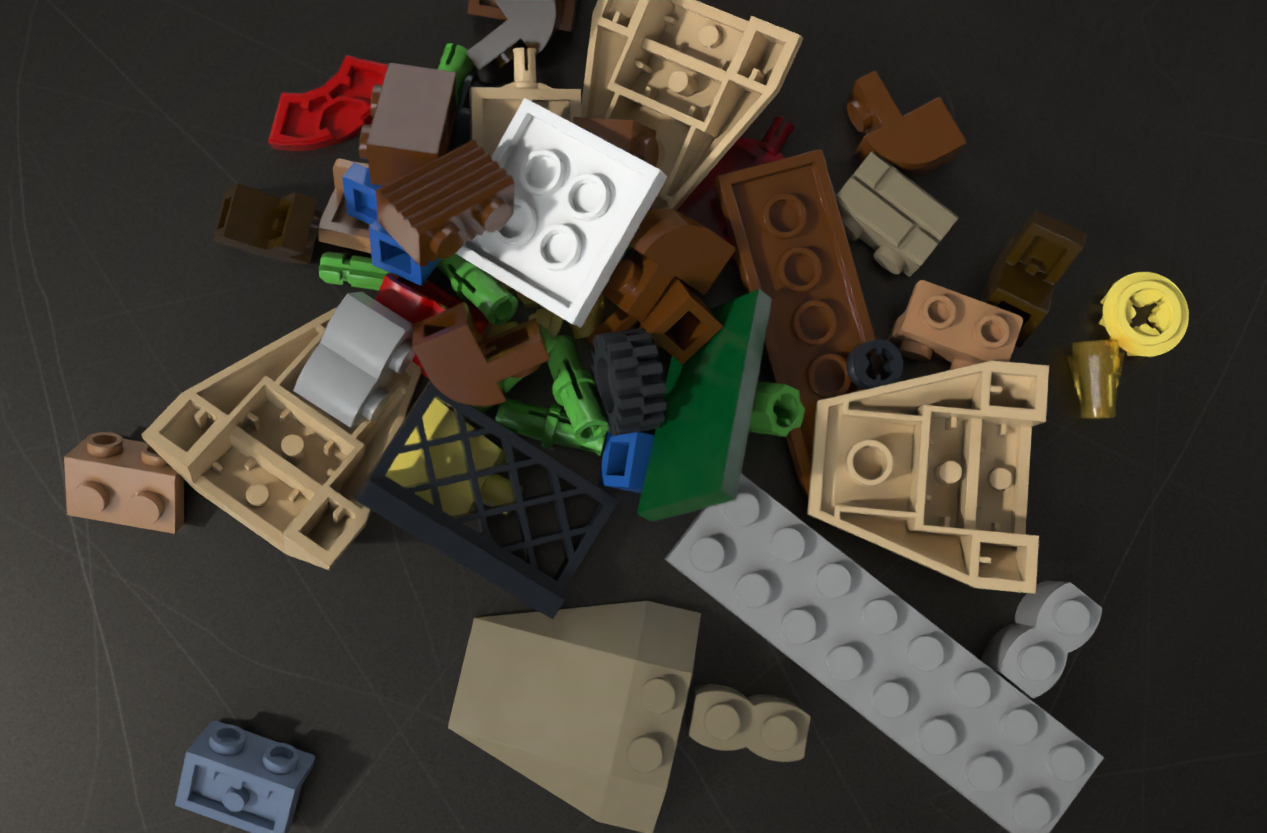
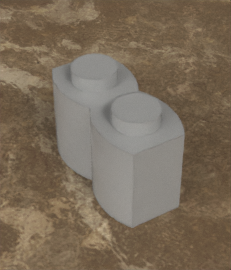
M363 292L348 293L331 317L320 344L306 362L293 391L350 428L365 422L366 419L374 421L381 414L390 399L391 394L385 389L394 371L401 374L416 354L413 349V324Z
M1047 580L1036 585V594L1027 593L1019 603L1014 623L1005 626L992 637L983 652L981 661L1025 696L1030 698L1038 697L1057 682L1065 668L1068 653L1081 647L1095 632L1101 618L1102 607L1071 582Z

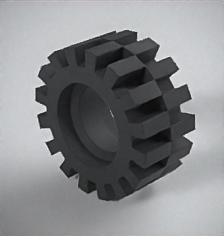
M636 328L596 335L592 341L594 347H591V356L594 361L591 363V372L595 377L594 391L597 390V402L600 409H602L603 417L607 420L608 432L612 433L613 436L661 427L660 423H663L665 419L663 411L666 410V401L662 397V393L666 392L665 382L661 381L660 373L663 372L661 362L657 363L656 359L658 350L656 345H651L652 337L649 332L646 333L644 328Z

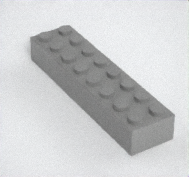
M743 474L740 475L736 500L704 508L665 557L668 563L1009 833H1050L1104 758Z

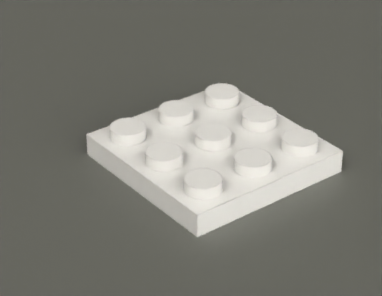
M524 98L491 157L493 161L498 162L500 168L505 169L507 175H512L514 179L513 215L499 230L491 233L484 231L481 236L476 235L472 241L467 240L456 254L571 324L581 328L666 181L667 176L660 169Z

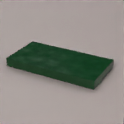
M760 289L712 308L711 310L724 327L683 365L673 356L671 358L665 385L666 392L663 394V398L666 401V410L663 411L665 419L663 423H660L661 427L655 430L637 514L651 522L736 500L772 298Z

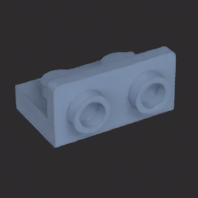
M211 721L186 751L175 806L251 833H288L291 829L301 786L313 768L315 756L296 749L289 744L279 743L250 733L238 726Z

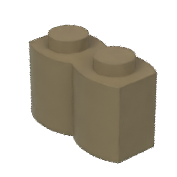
M708 683L692 688L686 728L692 739L711 749L732 751L747 747L762 758L778 762H791L804 758L811 717L797 704L778 695L757 694L745 697L741 692L729 686Z

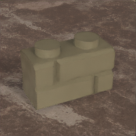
M874 151L867 156L835 196L847 239L857 241L860 238L876 251L873 257L884 269L893 274H900L902 271L909 277L924 263L959 218V216Z

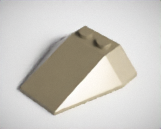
M637 601L559 609L554 619L539 611L475 617L448 728L597 822L643 833H653L667 790L692 677L701 613L652 601Z

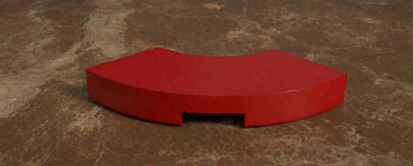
M346 55L338 73L322 87L305 93H281L268 140L269 145L273 149L284 151H311L333 146L359 133L364 124L369 125L373 122L374 118L371 117L373 87L375 84L383 85L388 65Z

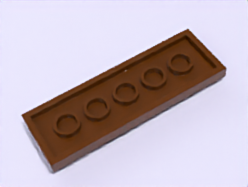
M822 149L717 176L713 180L731 245L736 248L734 256L745 294L760 289L772 298L762 353L770 383L786 384L799 390V398L805 408L801 426L792 429L786 436L801 492L805 498H809L816 402L864 390L857 387L850 380L847 374L846 362L849 353L855 346L862 342L876 340ZM868 352L866 358L870 364L865 369L867 376L880 374V377H882L883 373L879 367L882 363L880 354L869 356Z

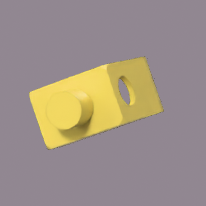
M434 398L422 417L427 440L459 433L455 413L438 399ZM465 421L467 431L475 429ZM416 428L405 445L419 442ZM484 435L469 438L475 470L503 463L505 459L504 451ZM460 440L429 447L436 479L467 472ZM421 449L398 454L386 476L403 487L428 481ZM498 473L477 478L483 504L493 507L514 501L509 479ZM469 480L438 487L442 510L447 514L456 516L476 511ZM430 489L415 492L416 495L433 504ZM511 511L504 512L502 514L508 516L511 513Z

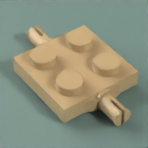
M524 48L513 49L514 82L499 88L471 87L469 89L470 141L476 140L478 147H483L485 153L490 154L491 157L524 98L573 123V117H581V89H553L542 83H536L537 49L527 48L525 50V60Z

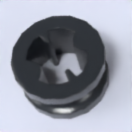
M883 339L870 340L855 346L849 353L846 362L847 374L850 380L857 387L864 390L896 383L902 375L904 366L903 358L898 348L890 341ZM868 352L869 356L882 355L884 361L879 366L883 373L882 377H880V374L867 376L865 369L870 364L866 358Z

